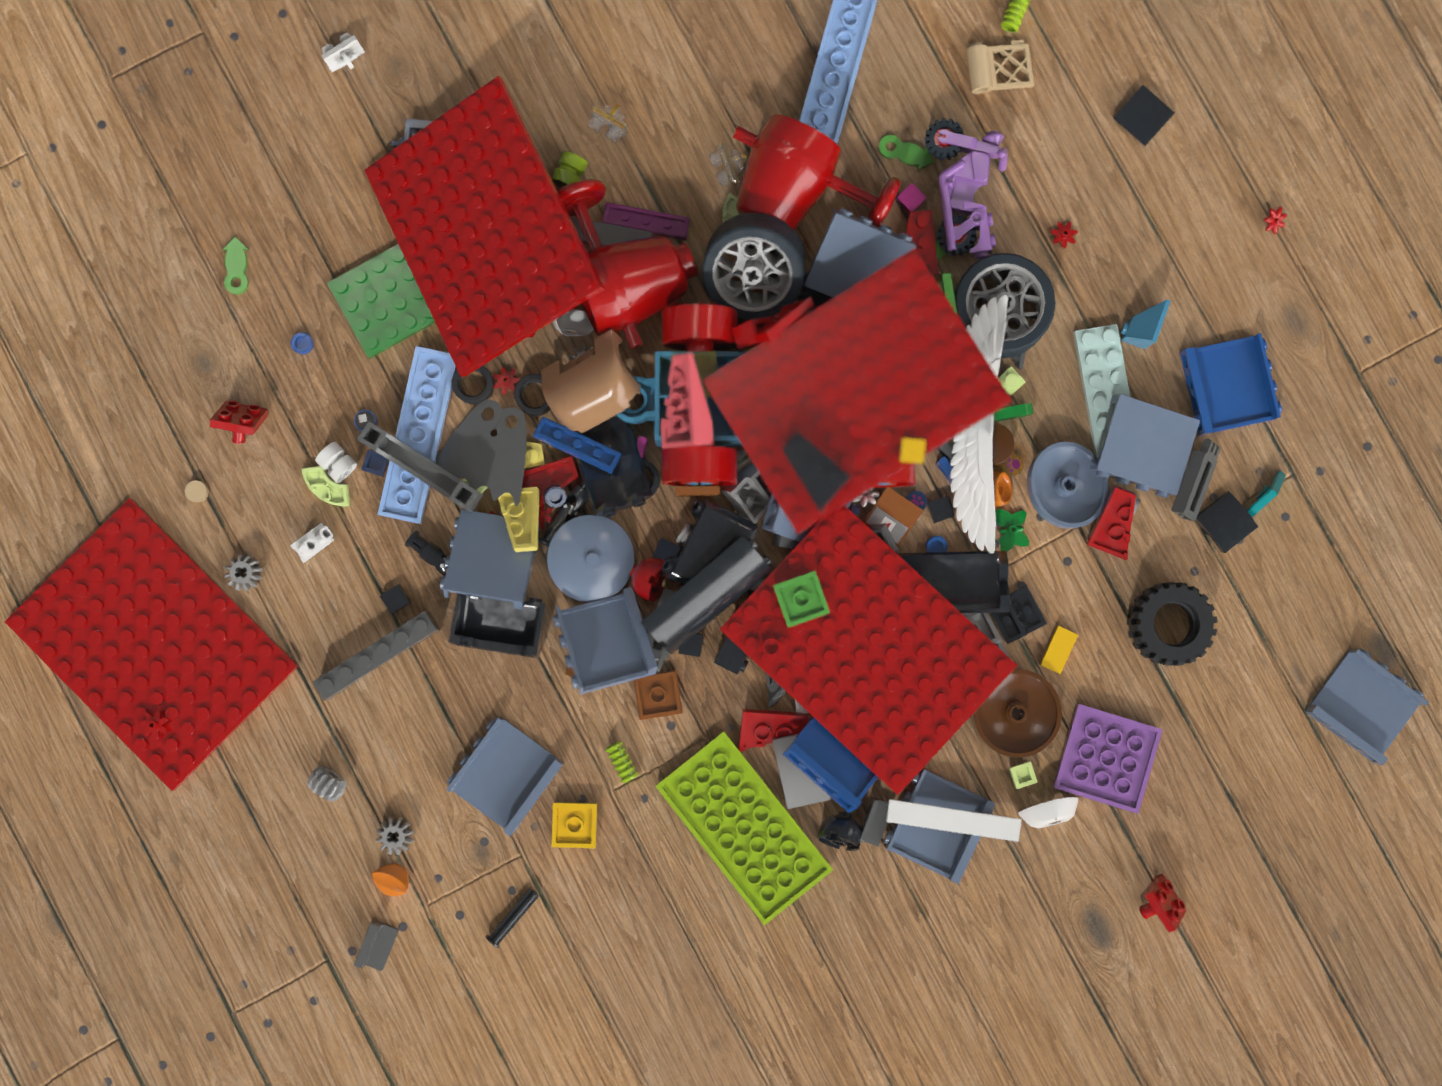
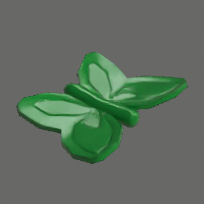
M995 510L996 522L998 525L1005 527L999 529L1001 534L1005 533L999 538L1001 551H1009L1014 545L1020 547L1029 546L1030 542L1027 536L1022 533L1024 527L1021 526L1026 519L1027 514L1025 511L1010 514L1006 510Z

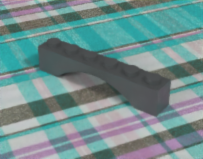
M370 421L357 438L361 443L471 513L484 495Z
M424 611L314 680L313 684L323 700H330L379 666L419 644L441 629L431 613Z

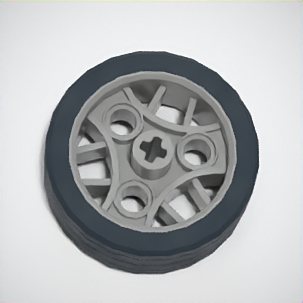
M764 213L736 215L722 223L709 239L702 265V279L705 290L716 305L736 309L740 319L755 320L773 317L775 314L782 312L781 308L783 306L794 303L800 293L805 270L803 245L796 232L777 217ZM753 244L756 248L749 249L746 245ZM776 248L781 254L775 258L769 251ZM726 252L737 255V257L732 262L723 257L722 254ZM775 273L779 275V277L772 278L769 276V274ZM737 276L741 278V280L735 281L732 279V277ZM752 289H763V292H762V293H752L751 290H752Z
M1010 253L992 254L978 260L963 274L954 292L957 315L965 327L968 325L971 327L974 314L979 316L980 310L975 304L977 301L984 302L987 308L989 301L993 297H996L998 303L1003 295H1007V324L1001 359L1012 358L1032 348L1048 330L1054 317L1056 305L1054 289L1042 268L1032 260ZM999 275H1003V276H1007V277H1006V279L1003 281L1002 278H1001ZM992 277L997 287L987 290L983 279ZM978 284L980 291H973L972 288ZM1009 285H1017L1019 292H1012L1009 289ZM1027 289L1030 291L1032 295L1025 294ZM1023 302L1035 303L1036 312L1024 313ZM1026 319H1034L1032 326L1029 325ZM1008 321H1015L1018 329H1010Z

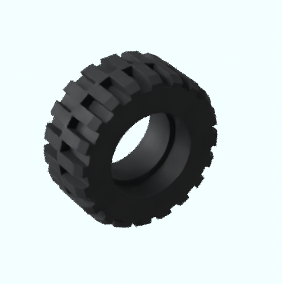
M1182 582L1160 583L1142 591V595L1135 598V605L1130 606L1129 609L1131 617L1127 619V625H1130L1131 631H1128L1129 638L1134 640L1132 643L1134 648L1141 651L1140 654L1144 658H1149L1151 662L1156 664L1181 666L1186 663L1195 662L1197 657H1203L1206 654V648H1211L1214 643L1211 638L1217 634V629H1213L1214 623H1218L1217 616L1212 615V611L1215 610L1213 604L1207 603L1209 598L1205 594H1200L1198 588L1188 586ZM1168 603L1181 606L1189 618L1187 636L1182 642L1174 645L1162 642L1154 629V618L1161 606Z

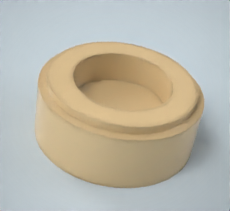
M191 481L185 488V495L192 502H203L209 494L207 485L201 481Z

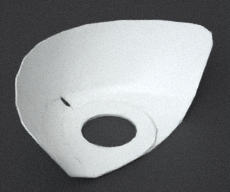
M571 309L553 321L555 328L566 336L589 335L594 330L586 312L582 310ZM564 331H574L577 334H571Z
M1076 797L1055 799L1024 809L1018 814L1031 827H1048L1069 821L1075 814L1079 799Z

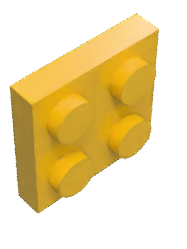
M553 802L552 847L596 848L597 803Z

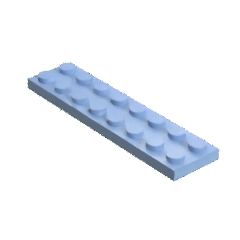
M833 0L799 121L822 132L836 144H838L878 0Z
M416 346L395 437L435 463L452 391L451 380L457 368L450 353ZM389 461L377 515L422 524L430 486L392 461Z

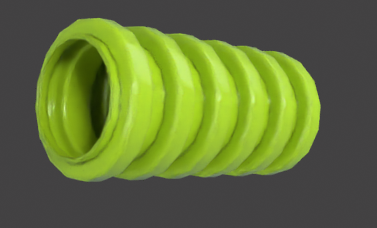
M1010 0L1008 9H1006L1003 21L1000 24L1005 31L1014 33L1019 30L1021 20L1024 18L1030 0Z
M617 741L606 747L605 752L609 753L608 758L612 759L611 764L615 765L614 770L618 771V777L621 776V783H626L636 778L639 773L638 771L635 772L634 769L636 767L635 765L632 766V759L629 760V754L625 753L626 748L622 747L623 742Z

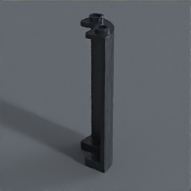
M615 415L583 433L576 431L622 453L612 474L576 457L594 516L604 515L607 518L616 515L617 511L632 506L640 507L645 505V500L652 497L653 494L630 423L624 422Z
M742 536L640 623L658 643L662 644L667 652L673 654L772 571L770 566L773 563L765 554L761 556L755 550L758 545L751 537L746 539Z
M989 551L897 553L961 613L1009 612L1010 593L1007 551H995L994 553Z

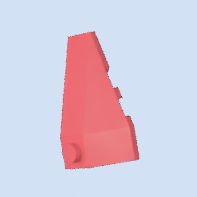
M692 353L672 356L668 380L671 386L669 398H665L664 404L667 406L666 417L662 418L661 422L662 448L713 445L712 420Z

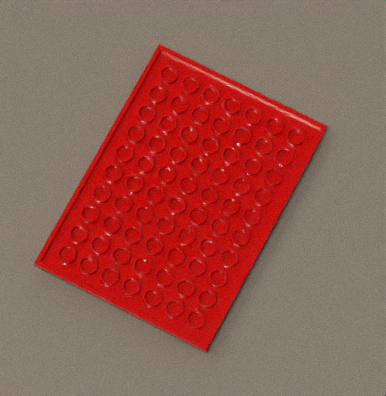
M499 76L492 79L364 170L461 377H466L605 289L503 79Z
M915 248L796 321L790 327L785 328L779 333L780 337L771 343L764 341L702 380L797 534L911 465L912 463L900 462L902 438L926 440L925 456L1012 402V399ZM796 432H799L850 475V480L821 514L782 451V448Z
M131 498L5 621L25 644L171 791H175L299 667ZM159 711V719L168 718V721L162 725L167 729V732L158 731V739H154L152 733L144 736L146 728L141 727L139 723L147 721L145 713H149L153 717L154 713Z
M845 505L820 520L720 628L730 640L897 795L901 793L1018 666ZM815 571L830 613L788 628L773 585ZM767 634H773L776 640L784 643V649L778 652L775 660H769L764 652L761 653L758 650V645L765 641Z

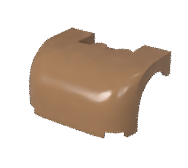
M613 329L595 338L594 348L587 350L584 354L570 360L565 365L557 360L541 370L542 390L545 400L558 420L571 431L583 433L631 406L629 404L636 393H640L641 385L628 372L622 362L618 348L619 344L622 343V339Z

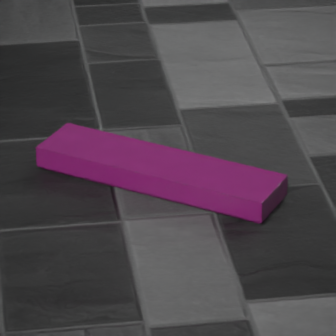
M606 202L602 223L687 240L690 218Z

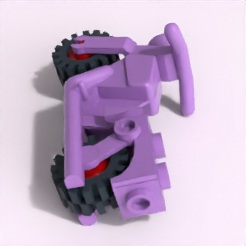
M942 118V121L936 120L935 124L931 123L929 130H926L925 143L929 154H932L935 159L940 158V161H944V159L949 161L952 157L956 158L959 152L967 153V155L942 171L939 175L944 220L938 227V243L941 249L949 256H962L963 253L970 252L971 257L975 256V259H982L987 257L988 254H992V247H996L995 235L990 234L989 226H993L992 212L987 213L986 206L975 203L973 197L978 188L988 184L990 158H999V171L1006 170L1008 150L1006 147L999 146L1004 135L999 134V131H990L986 133L982 141H979L974 137L964 135L963 129L958 122L955 123L953 119L948 121L946 118ZM952 211L970 216V218L967 219L964 215L958 216V214L952 216ZM976 231H980L979 241L974 247V243L977 239Z

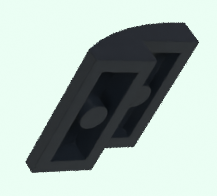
M1142 85L1113 119L1146 146L1175 112Z
M1229 491L1200 512L1196 518L1204 533L1212 538L1222 553L1229 551L1258 528L1250 514Z
M1028 585L1010 593L1009 612L991 613L1007 645L1048 624Z

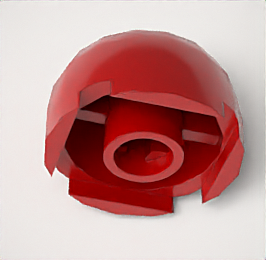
M648 557L640 561L638 565L635 564L630 573L632 576V587L643 599L653 602L663 592L665 587H661L664 578L668 580V578L660 575L665 560L657 557Z

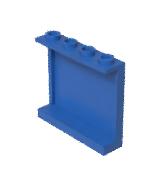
M1261 333L1251 337L1195 349L1194 347L1187 348L1179 353L1194 418L1200 420L1197 429L1198 436L1267 422L1281 417L1282 407L1276 397L1277 386L1271 376L1272 364L1267 359V343L1262 338Z
M814 717L810 719L783 753L787 759L849 813L858 808L862 802L860 800L878 778Z

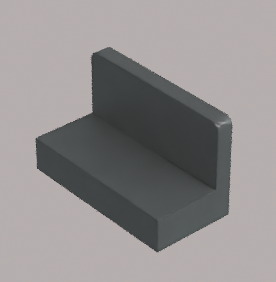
M872 797L861 826V842L865 841L879 847L888 823L886 822L887 802Z
M374 920L369 926L354 966L362 969L366 965L382 971L399 930Z

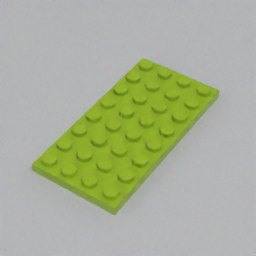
M724 731L655 785L764 925L833 871V868Z

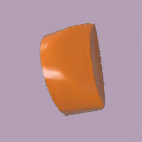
M993 471L996 508L1010 502L1012 498V482L1006 472Z
M395 863L387 864L372 873L374 884L385 895L401 896L408 891L409 874L403 866Z

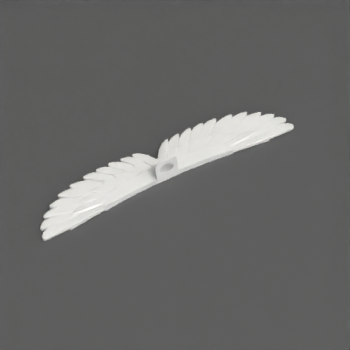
M1003 295L998 303L996 297H993L989 301L987 308L983 304L979 311V316L974 314L971 327L969 325L966 327L997 377L1007 324V295ZM994 413L954 437L953 441L956 443L953 445L952 453L956 454L951 460V466L954 467L950 474V478L953 479L951 482V492L955 491L953 507H957V520L960 521L962 519L963 532L966 533L968 530L970 541L973 543L976 540V545L981 551L984 550L985 545L990 553L995 552L996 527L992 441Z

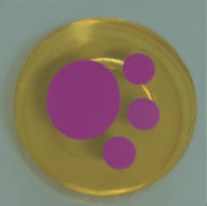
M1012 454L1010 459L1001 465L1002 471L1006 472L1009 476L1020 474L1024 468L1023 459L1019 455Z

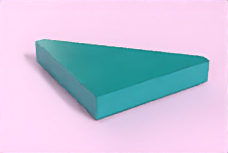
M1281 470L1276 472L1271 486L1266 485L1257 496L1258 500L1246 510L1251 517L1256 515L1279 494L1286 476Z

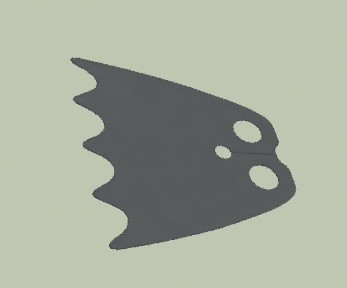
M492 400L482 401L455 430L437 456L435 463L457 478H465L469 485L476 490L481 486H487L491 491L493 501L497 500L504 493H510L514 499L515 506H518L526 459V419L524 413L520 409L513 407L508 409L501 408L498 402ZM488 407L494 410L493 419L489 421L483 420L482 411ZM510 415H514L518 419L516 427L512 429L507 428L505 425V420ZM493 429H496L498 432L495 437H492L490 434Z

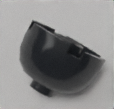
M839 812L838 815H831L823 820L819 827L817 838H819L821 843L839 849L840 846H847L846 851H857L860 849L861 827L856 820L851 818V814Z

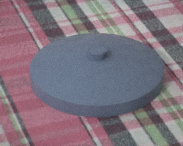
M1059 442L1042 449L1032 460L1027 474L1029 498L1037 513L1050 524L1059 528L1074 529L1093 522L1100 515L1108 497V481L1105 478L1096 476L1095 471L1089 470L1091 465H1097L1098 458L1090 450L1077 443Z
M581 515L568 520L554 533L547 549V567L553 582L569 597L584 602L598 601L618 593L629 580L634 566V550L629 536L616 522L600 515Z

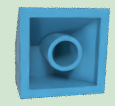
M1165 300L1133 316L1127 322L1125 321L1120 330V333L1123 334L1121 341L1144 350L1157 341L1171 301Z

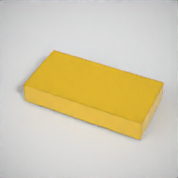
M1057 626L1039 665L1057 674H1061L1078 634Z

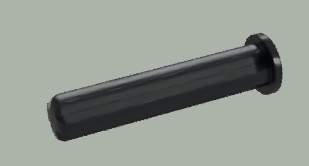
M529 888L492 933L486 935L485 938L493 946L499 948V943L539 896L538 893Z

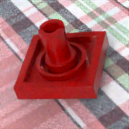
M234 400L225 401L211 417L210 427L232 431V442L244 444L246 442V434L254 435L268 417V409L261 408L258 405L241 404Z
M1162 873L1153 879L1144 895L1149 903L1141 905L1139 911L1144 919L1157 914L1168 933L1177 930L1187 910L1183 900L1178 898L1174 892L1172 883Z

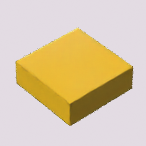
M902 438L900 462L923 464L926 440Z

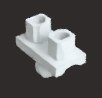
M345 33L340 36L339 40L341 43L333 47L332 44H327L322 47L323 54L321 56L332 73L345 65L353 69L354 66L351 62L365 53L354 35L351 36L349 33Z
M320 523L290 546L299 554L301 561L304 563L333 542V534L327 526L324 527Z

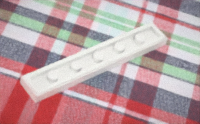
M889 799L886 822L1019 842L1021 819L892 799Z

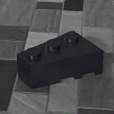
M796 432L782 448V451L821 514L850 480V475L799 432Z

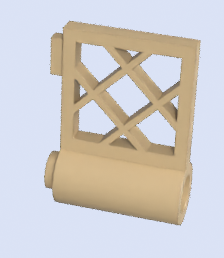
M1024 40L1011 41L1010 45L990 47L983 45L982 42H975L966 49L972 93L982 94L991 90L1030 88L1034 86L1029 44H1024ZM1023 50L1024 60L1022 63L1011 56L1014 51ZM999 52L1006 57L1001 65L994 60L993 53ZM1007 60L1018 67L1013 74L1002 67ZM1019 69L1026 74V82H1021L1015 77ZM999 71L1009 78L1006 83L997 84L996 74Z

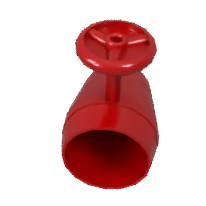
M774 114L767 121L758 136L740 126L737 127L733 135L734 139L752 147L737 198L736 210L739 215L745 213L768 214L777 217L795 230L826 191L827 187L869 207L871 211L868 218L873 221V225L880 227L892 208L893 201L900 187V180L898 178H889L878 197L835 176L834 173L841 155V148L828 136L801 121L785 115Z
M596 179L573 182L562 187L557 192L570 217L576 215L590 249L587 254L605 288L582 302L583 307L597 336H601L611 329L615 333L623 330L630 349L639 348L643 343L635 325L659 312L687 292V279L697 276L693 256L686 243L674 246L672 241L665 236L610 243L603 246L588 210L596 206L604 198L607 189L602 181Z

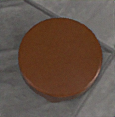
M993 423V467H999L1012 456L1014 438L1007 427Z

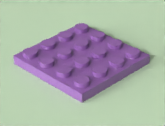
M1077 704L1053 788L1139 814L1163 729Z

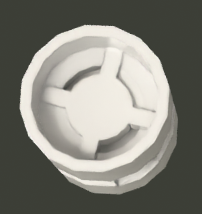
M332 442L317 455L315 461L323 470L328 469V475L336 483H339L354 471L357 463L349 455H344V449L337 442Z

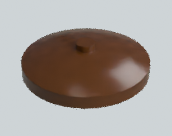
M1014 669L973 713L976 731L983 742L992 750L1002 755L1016 758L1035 755L1049 746L1056 737L1062 720L1061 703L1052 685L1042 676L1021 669Z

